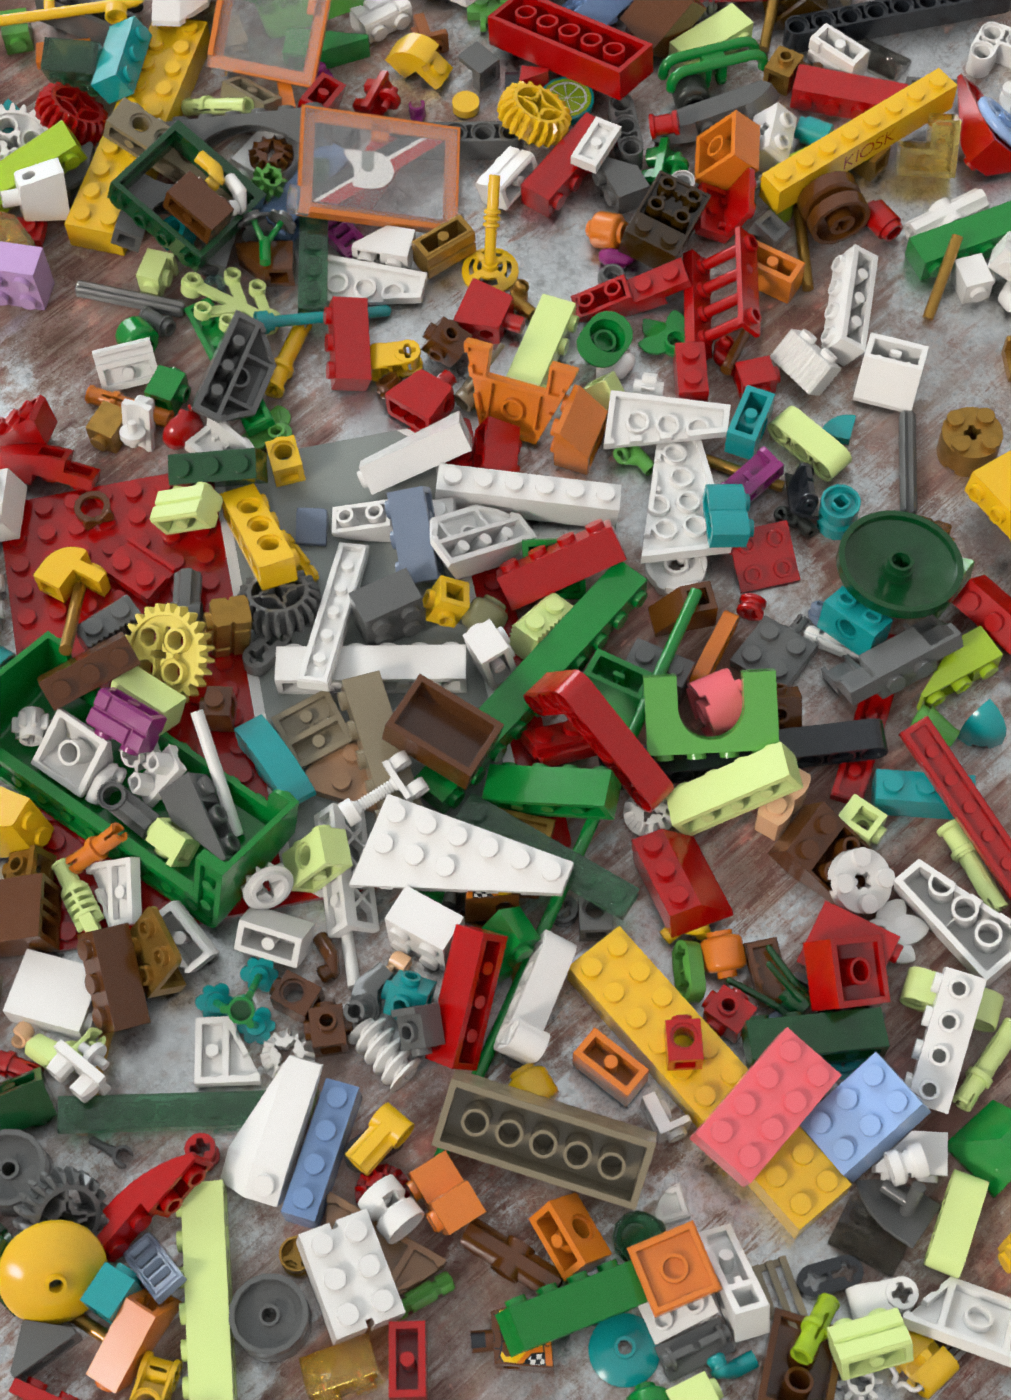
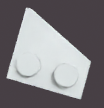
M126 857L94 862L85 869L87 874L94 875L99 887L94 892L98 902L103 907V914L108 927L128 923L129 926L134 925L142 915L140 857Z
M229 1016L200 1017L195 1019L194 1085L196 1088L262 1085L261 1076Z

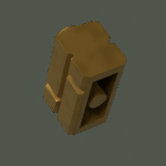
M456 215L448 222H444L411 241L413 261L422 272L428 273L429 279L476 252L474 229L461 215Z
M245 595L232 596L229 600L226 598L211 599L209 612L203 613L204 622H206L203 633L212 634L206 641L207 645L215 646L212 654L215 658L230 656V653L234 655L243 654L251 642L252 616L248 598Z

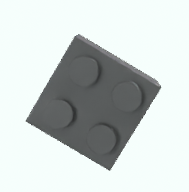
M407 568L349 593L354 623L366 645L393 643L405 636H414L426 627L423 599Z

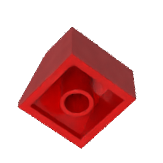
M881 934L803 942L812 1011L891 1002Z

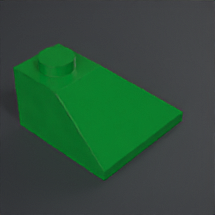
M995 1100L990 1101L948 1140V1152L972 1176L989 1182L987 1192L993 1198L1011 1183V1108Z

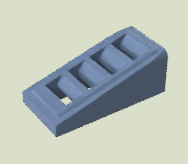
M151 1232L145 1233L123 1254L129 1266L159 1305L187 1280L166 1248Z

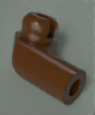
M320 932L314 937L313 943L323 957L325 964L318 966L316 972L321 982L327 983L331 979L335 981L340 974L338 949L331 938L328 937V934Z

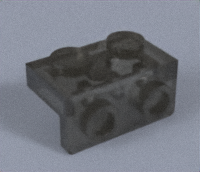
M852 1193L828 1240L831 1246L854 1256L859 1261L889 1277L894 1275L908 1247L883 1229L870 1215L862 1200Z

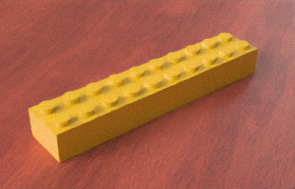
M188 18L185 19L186 23L180 27L152 26L151 22L148 31L152 34L135 92L125 98L139 104L146 112L165 122L172 121L173 117L183 116L181 103L184 99L191 97L208 56L210 33L208 22ZM123 98L117 101L115 108L119 105ZM103 135L64 224L71 245L125 256L126 248L111 243L120 210L111 203L107 196L111 181L127 168L136 157ZM153 168L145 173V175H149L155 180L159 174Z
M620 926L571 963L567 973V980L635 1058L649 1069V1074L684 1114H689L692 1123L699 1128L748 1071V1068ZM681 1014L691 1015L692 1019L701 1018L704 1053L702 1069L667 1071L664 1040L665 1020H671V1017ZM685 1035L677 1036L674 1039L675 1043L680 1047H688L693 1044L692 1040ZM798 1126L756 1178L748 1184V1187L794 1239L798 1238L843 1199L852 1186L800 1126Z

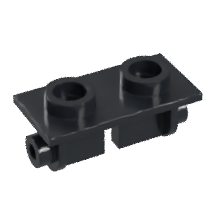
M803 462L799 464L794 474H784L789 511L791 514L801 518L819 520L817 506L819 498L815 493L813 480L814 468L809 463Z

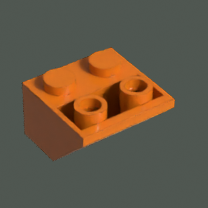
M574 384L570 395L566 394L562 400L560 419L555 418L553 421L550 435L554 436L551 443L550 452L554 453V465L588 475L605 435L608 411L581 386Z

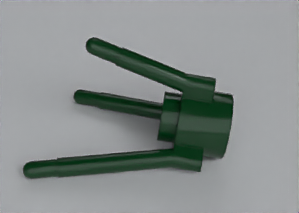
M767 945L766 950L780 970L771 961L766 962V967L785 987L778 996L782 1001L781 1004L731 977L726 978L728 984L775 1009L782 1017L789 1012L799 1011L803 1013L811 1004L810 995L807 993L808 990L797 980L771 945Z

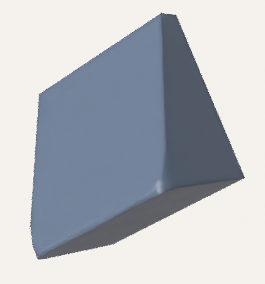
M297 508L296 544L303 546L327 545L329 526L327 509Z

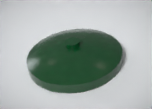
M878 511L859 518L843 534L836 556L839 577L847 591L858 602L877 613L900 619L923 618L944 609L956 596L964 573L962 555L950 535L934 522L922 516L904 511Z

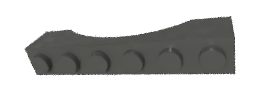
M310 102L305 104L310 106L324 107L321 103ZM282 105L278 107V110L268 111L266 108H254L251 110V113L244 114L240 111H227L225 116L200 114L196 119L177 116L173 117L172 121L166 123L171 127L177 120L181 121L211 148L228 138L248 132L280 134L299 143L301 108H295L292 105ZM315 124L314 148L333 146L332 126Z

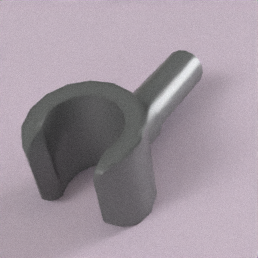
M94 1136L89 1139L88 1143L111 1156L115 1166L123 1169L127 1167L126 1164L117 1160V1155L120 1152H127L129 1155L134 1156L129 1146L120 1145L115 1147Z

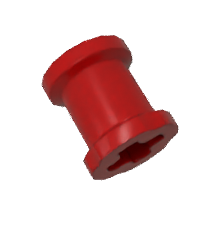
M677 109L672 110L670 114L657 116L653 113L649 114V128L652 140L657 139V136L673 133L676 136L680 135Z
M200 1132L193 1134L185 1143V1154L193 1153L197 1155L201 1153V1147H207L208 1151L204 1152V1157L214 1163L208 1171L213 1170L220 1161L219 1148L210 1135Z

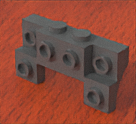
M930 615L911 626L907 623L903 624L902 633L858 655L860 665L847 654L844 656L845 661L829 670L825 666L821 668L822 676L838 695L843 694L853 706L876 693L884 699L937 671L936 661L964 647L962 634L952 623H944L934 615Z

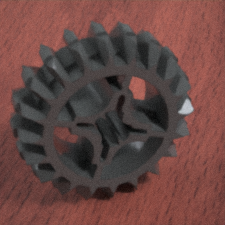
M304 570L297 571L298 580L262 591L255 577L246 578V583L240 586L237 596L245 595L248 598L252 616V630L255 635L263 633L266 639L271 635H276L280 639L281 635L288 634L292 638L293 632L303 633L305 627H313V621L316 619L322 599L320 588L311 575L306 576Z
M66 1166L64 1170L60 1167H53L51 1174L45 1171L40 1172V1181L38 1183L34 1180H28L31 1189L28 1193L19 1192L23 1202L20 1205L13 1206L14 1211L19 1214L18 1217L12 1220L13 1226L18 1229L14 1233L15 1236L34 1224L49 1220H66L80 1224L90 1230L95 1236L100 1233L97 1230L98 1227L107 1224L106 1219L101 1216L103 1214L102 1211L107 1206V1204L102 1202L106 1195L103 1190L99 1189V1182L90 1177L89 1173L84 1170H77L72 1166ZM69 1190H77L81 1200L80 1203L72 1201V1198L69 1197Z

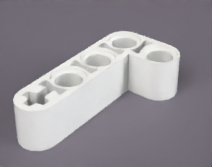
M987 22L980 28L971 45L965 68L968 75L973 78L986 77L995 63L1011 69V27L998 22Z
M546 929L541 933V939L533 948V953L530 955L493 1047L494 1050L524 1065L537 1062L548 1046L550 1034L545 1032L544 1029L577 948L576 944Z

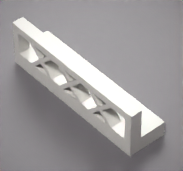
M331 803L315 814V827L318 825H330L331 828L346 830L348 844L350 845L351 843L358 851L360 860L368 841L364 810L361 814L362 821L355 825L354 832L345 824V817L336 803ZM352 856L353 866L322 888L327 932L330 938L339 939L352 930L375 933L380 930L374 887H363V891L360 893L357 888H350L349 886L358 864ZM357 905L366 913L367 922L357 920Z

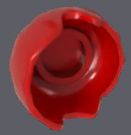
M188 404L189 411L179 409L178 415L165 426L162 439L168 448L173 450L185 449V442L204 428V422L199 413L191 410L192 405Z

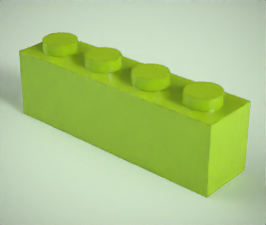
M63 120L0 160V191L16 189L14 173L18 170L58 158L65 174L88 159L75 135ZM0 196V216H1V215L6 214V213H7L10 209H12L13 207L5 208V209H4V208H3V204H2V200H1V196Z

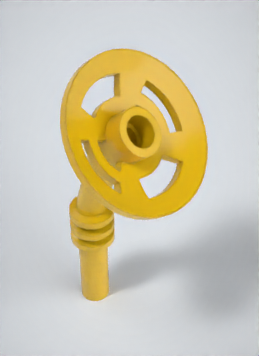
M490 174L487 208L484 209L486 215L483 216V219L486 220V222H483L485 227V248L476 250L475 253L465 259L462 265V278L467 287H469L473 278L478 280L481 278L485 280L496 279L498 284L491 286L506 292L518 279L519 267L516 259L509 252L496 248L497 228L500 227V223L497 221L501 219L498 214H501V210L498 209L501 175ZM475 260L473 263L474 273L470 275L469 266L471 262ZM481 262V269L478 270L477 266ZM507 263H510L511 273L509 277L506 278L505 275L507 273ZM499 264L503 265L501 272H499Z

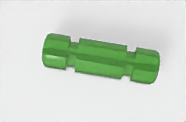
M444 1271L435 1276L433 1282L428 1280L405 1293V1297L401 1299L406 1312L402 1319L409 1316L408 1312L413 1311L414 1313L439 1299L438 1295L442 1294L444 1296L453 1291L455 1283L450 1274Z

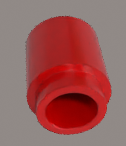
M882 199L868 202L871 213L865 225L880 240L884 239L886 242H890L895 239L903 229V225L900 223L901 218Z

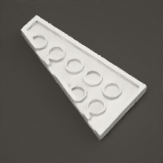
M702 440L656 444L640 564L731 553L732 547L709 548L702 497L705 485L714 484Z
M387 794L349 886L350 888L378 887L393 890V888L404 889L405 886H408L416 891L466 893L468 891H478L490 894L503 892L521 893V895L562 896L573 870L574 862Z

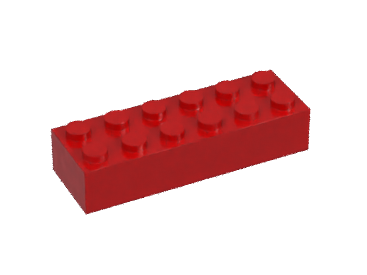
M507 0L487 17L490 45L538 66L549 68L552 72L621 101L653 73L652 43L551 1Z

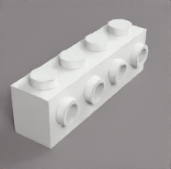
M856 244L842 255H838L832 263L831 270L833 273L828 287V306L824 313L826 320L824 331L821 335V350L823 348L830 350L837 357L835 362L842 366H846L866 350L878 263L877 255Z
M944 967L942 973H935L930 992L936 993L933 1006L926 1005L921 1020V1025L926 1026L923 1040L916 1039L911 1058L917 1061L913 1073L906 1072L904 1082L928 1108L946 1114L949 1113L987 982L985 978L949 967Z

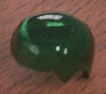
M636 1210L624 1214L613 1227L611 1241L615 1253L624 1262L630 1261L628 1247L666 1232V1227L662 1220L645 1211Z

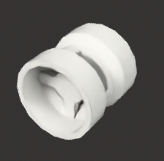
M919 1142L907 1145L906 1149L902 1150V1153L896 1149L884 1152L885 1164L895 1187L906 1184L909 1176L910 1178L915 1177L917 1179L930 1177L929 1165Z

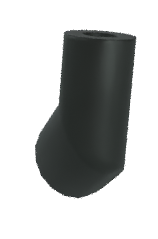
M782 505L774 510L776 522L787 520L788 526L797 528L806 539L812 538L817 533V527L809 518H801L791 514L789 507Z

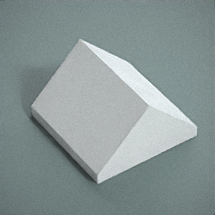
M59 708L31 764L78 797H83L88 793L95 776L110 763H113L111 741L100 738L94 733L95 730L63 708Z

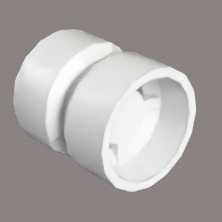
M388 1175L378 1180L362 1195L358 1202V1207L361 1210L367 1209L371 1221H378L377 1230L389 1244H394L406 1237L418 1226L425 1216V1212L413 1198L404 1197L406 1191L394 1175Z

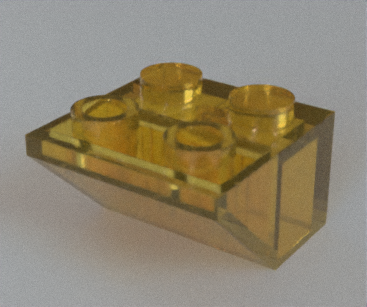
M369 1334L298 1358L306 1393L310 1400H343V1396L356 1392L358 1397L378 1390L377 1384L384 1382Z

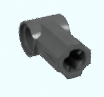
M183 568L174 574L173 602L170 603L188 607V612L198 613L196 621L204 622L203 604L201 602L202 574L192 568Z
M117 781L105 782L97 791L98 803L142 839H146L148 836L147 830L157 818H162L134 795L129 788ZM120 790L122 793L120 802L116 805H111V795L115 791Z

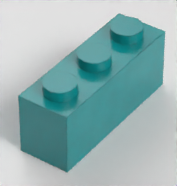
M135 15L109 27L92 79L91 86L108 104L134 94L152 37L147 27Z
M876 769L871 784V805L890 816L955 819L924 772ZM968 775L976 786V775Z

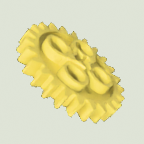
M157 603L155 607H145V614L135 615L137 623H128L127 626L132 632L131 635H125L141 663L138 667L161 682L164 681L166 685L187 697L185 703H188L189 696L199 695L197 687H206L207 684L202 678L203 675H212V672L206 668L207 663L215 662V659L208 657V652L215 649V646L207 645L206 643L212 634L202 632L206 622L196 621L198 613L188 612V607L178 606L174 603ZM178 668L180 669V676H179V677H178V673H177Z

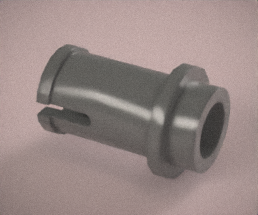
M149 306L143 307L139 312L138 316L146 319L156 330L158 336L170 337L174 333L176 322L170 315L164 316Z

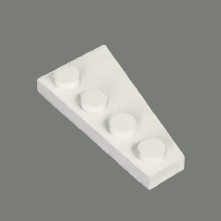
M316 252L302 299L303 308L329 307L332 296L367 298L368 305L422 303L428 281V273Z
M611 390L603 449L726 437L731 405Z

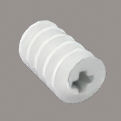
M383 1017L376 1021L368 1018L354 1028L348 1037V1042L351 1045L356 1044L357 1053L360 1055L365 1054L364 1061L368 1065H373V1072L377 1075H382L381 1081L385 1085H391L390 1092L393 1093L409 1082L415 1075L416 1069L422 1060L418 1057L409 1061L408 1058L411 1055V1050H399L401 1047L400 1038L394 1041L391 1040L396 1030L393 1027L385 1031L382 1030L387 1022L386 1018Z

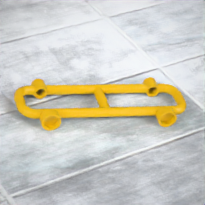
M44 0V9L0 15V27L105 12L106 21L114 25L127 19V9L139 6L144 0H105L55 7V0Z

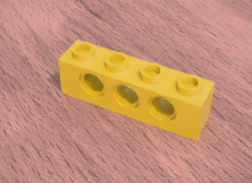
M254 483L219 493L223 499V517L262 591L298 580L296 567L300 566L298 553L295 548L290 549L288 535L284 529L280 530L279 520L275 511L270 512L269 502L265 493L260 494Z

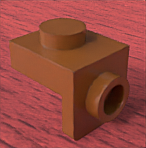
M424 13L413 15L414 27H410V33L423 34L439 44L436 49L439 54L448 52L449 38L447 29L431 32Z

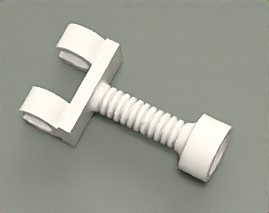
M405 750L396 753L389 760L382 762L390 776L389 782L386 781L383 785L381 784L380 787L378 786L369 794L367 793L361 799H358V801H352L347 798L337 804L351 827L362 821L361 814L363 810L375 805L380 799L386 798L387 794L393 793L394 790H399L403 798L409 802H413L414 799L423 796L430 790L423 777L415 779L405 787L396 774L406 769L412 763Z

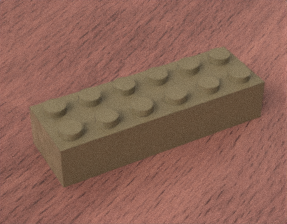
M455 1069L431 1145L636 1210L656 1146L657 1132Z

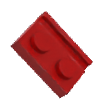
M130 536L127 538V543L123 547L120 546L102 565V568L107 572L108 578L148 605L166 588L175 572H178L174 565Z
M569 720L522 731V744L535 760H539L541 764L549 767L597 756Z

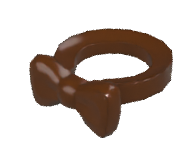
M100 491L85 492L75 501L74 511L76 517L83 522V526L87 531L103 522L114 520V513L111 510L109 498ZM95 498L101 500L104 503L102 514L90 517L81 512L82 504L88 499Z

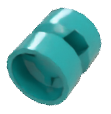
M836 484L828 487L823 492L818 511L819 520H816L817 528L823 536L831 540H841L848 527L858 519L861 498L856 490L844 484Z

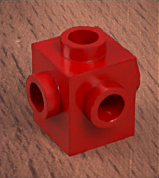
M723 984L718 992L712 990L701 1006L704 1008L703 1019L719 1037L723 1035L734 1044L741 1038V1031L745 1021L756 1016L757 1007L749 1002V998L744 992L735 987L731 989Z

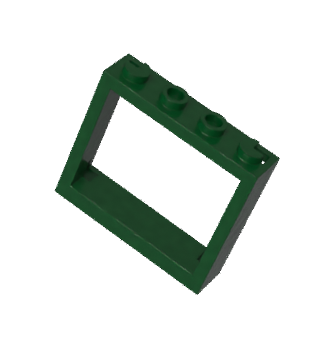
M177 120L111 181L107 198L110 199L117 209L123 210L128 214L139 228L147 230L154 236L159 245L173 252L183 265L197 272L241 229L238 228L237 224L244 220V214L248 213L249 210L259 209L260 211L262 209L267 194L181 121ZM172 148H175L205 175L209 176L204 169L194 162L196 156L202 150L205 151L222 166L224 178L230 173L235 174L247 190V209L242 215L238 214L201 251L128 190ZM223 184V186L220 185V187L225 192H227L231 197H233L232 193L225 186V184Z

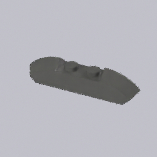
M759 80L677 109L680 135L676 136L674 133L660 135L652 141L660 143V139L669 137L670 144H684L696 141L698 135L735 110L753 121L754 115L776 104L780 95L771 83Z

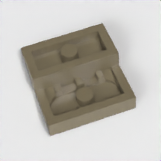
M320 691L271 717L280 737L302 769L355 741L350 739L346 722L330 692Z

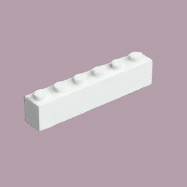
M439 463L435 499L454 497L457 503V510L480 505L499 509L508 514L511 512L519 513L527 520L586 526L597 519H602L603 521L610 519L614 529H616L622 485Z
M416 642L411 645H396L394 643L364 645L352 643L348 646H342L329 690L330 694H337V692H341L343 679L379 670L386 693H407L419 674L452 693H467L468 657L466 644H458L456 642H446L442 645H428L423 642ZM299 644L276 646L274 681L278 695L316 694L320 692L319 690L297 688L296 680L307 646Z

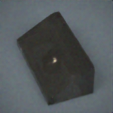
M867 38L858 41L859 44L870 50L867 72L881 79L898 82L911 65V59Z

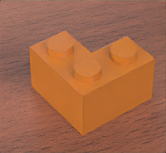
M446 1150L407 1173L410 1181L406 1183V1186L416 1202L420 1199L423 1200L428 1209V1212L425 1213V1218L435 1233L441 1231L443 1235H451L486 1212L468 1180H463Z

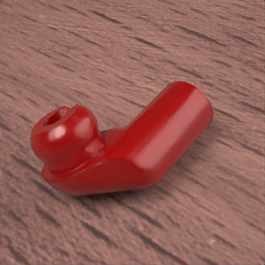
M729 335L719 338L714 344L713 359L719 367L722 366L734 343L733 338ZM734 368L730 374L732 377L734 375Z

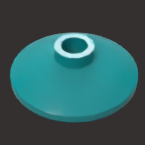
M622 1313L600 1322L595 1327L589 1340L588 1353L594 1371L603 1381L615 1387L631 1388L647 1381L657 1369L660 1361L654 1348L658 1345H655L644 1319L634 1314ZM621 1342L630 1343L632 1351L629 1354L619 1352L618 1345Z

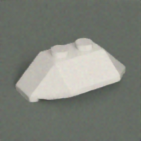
M152 0V26L180 27L186 23L185 19L194 17L209 7L210 0Z
M473 505L432 517L429 521L430 544L454 578L458 580L500 567V564L511 559L522 550V539L537 538L521 514L514 512L508 514L499 509L480 505Z

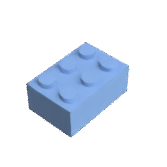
M875 1052L816 1105L800 1126L840 1173L854 1182L884 1155V1152L889 1151L927 1117L931 1111L886 1060Z

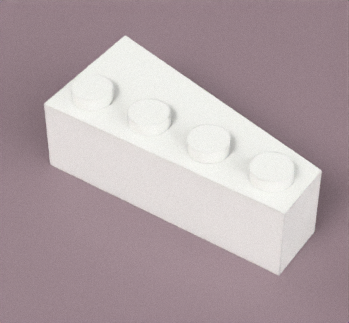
M920 859L893 880L894 891L905 900L906 904L919 918L928 924L929 929L970 974L987 979L985 988L1011 968V919L998 913L983 903V900L974 894H969L957 886L954 881Z

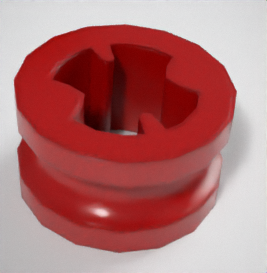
M742 594L739 598L740 604L736 608V613L746 620H762L764 616L763 610L767 606V601L757 594Z

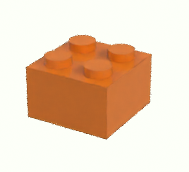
M735 110L696 137L695 182L698 184L704 182L727 191L748 167L754 169L755 173L758 172L760 125Z

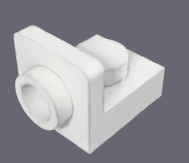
M655 1091L642 1097L640 1108L651 1130L657 1132L658 1143L667 1139L669 1143H673L688 1134L686 1130L690 1129L692 1122L689 1114L670 1122L669 1119L672 1118V1114L664 1099L659 1101Z

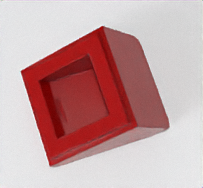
M521 65L519 81H523L526 84L531 81L534 85L538 86L541 84L542 88H544L549 83V68Z

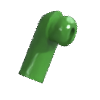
M640 446L614 449L613 457L619 464L638 466L646 476L653 473L654 462Z

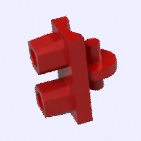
M381 70L376 79L368 78L364 84L366 96L365 98L355 99L352 104L354 112L384 116L388 109L396 110L401 104V98L397 94L399 90L389 81L388 71Z

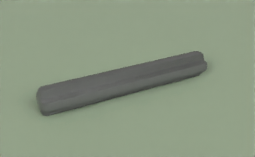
M83 280L77 281L75 286L76 296L140 310L145 306H149L160 314L180 318L185 313L184 308L186 306L182 300Z
M904 410L900 412L899 416L900 511L916 514L918 511L916 414L913 411Z

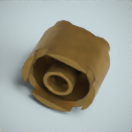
M963 407L948 413L936 447L937 457L941 465L954 470L955 475L969 478L973 471L997 458L1003 440V429L995 417L994 411L985 407Z

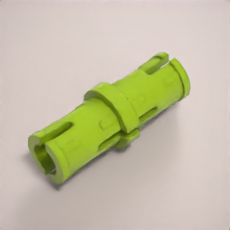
M828 1293L819 1294L810 1315L806 1316L801 1323L800 1328L802 1331L790 1354L795 1361L802 1365H809V1363L813 1362L821 1342L828 1338L827 1327L830 1326L836 1312L840 1308L839 1301L833 1295Z

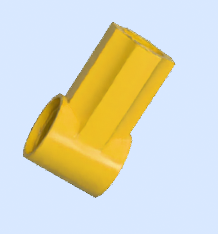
M389 1102L377 1110L368 1124L369 1128L345 1153L346 1158L367 1176L393 1148H399L415 1128V1124Z

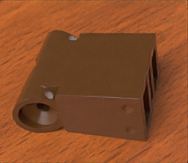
M43 873L0 879V957L25 955L27 949L42 953L59 951L62 888Z

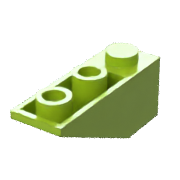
M981 625L962 635L964 647L942 659L937 667V671L934 672L921 693L917 710L923 704L927 707L933 706L935 708L942 704L950 694L954 692L957 694L963 693L971 687L974 681L981 677L983 680L988 679L999 670L998 666L1003 654Z

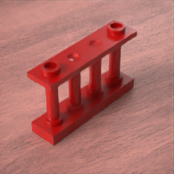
M741 226L735 228V245L708 258L702 257L693 249L683 253V262L692 285L684 289L685 342H704L706 360L712 358V344L714 340L740 328L745 329L755 338L760 336V322L762 319L759 312L758 242L754 235L749 234ZM736 257L735 269L710 280L712 268ZM737 281L736 293L710 305L712 292ZM738 305V317L711 329L713 316Z

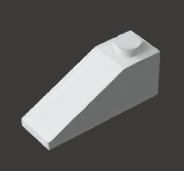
M731 1224L698 1232L722 1287V1291L717 1292L716 1296L722 1315L735 1343L770 1333V1304Z

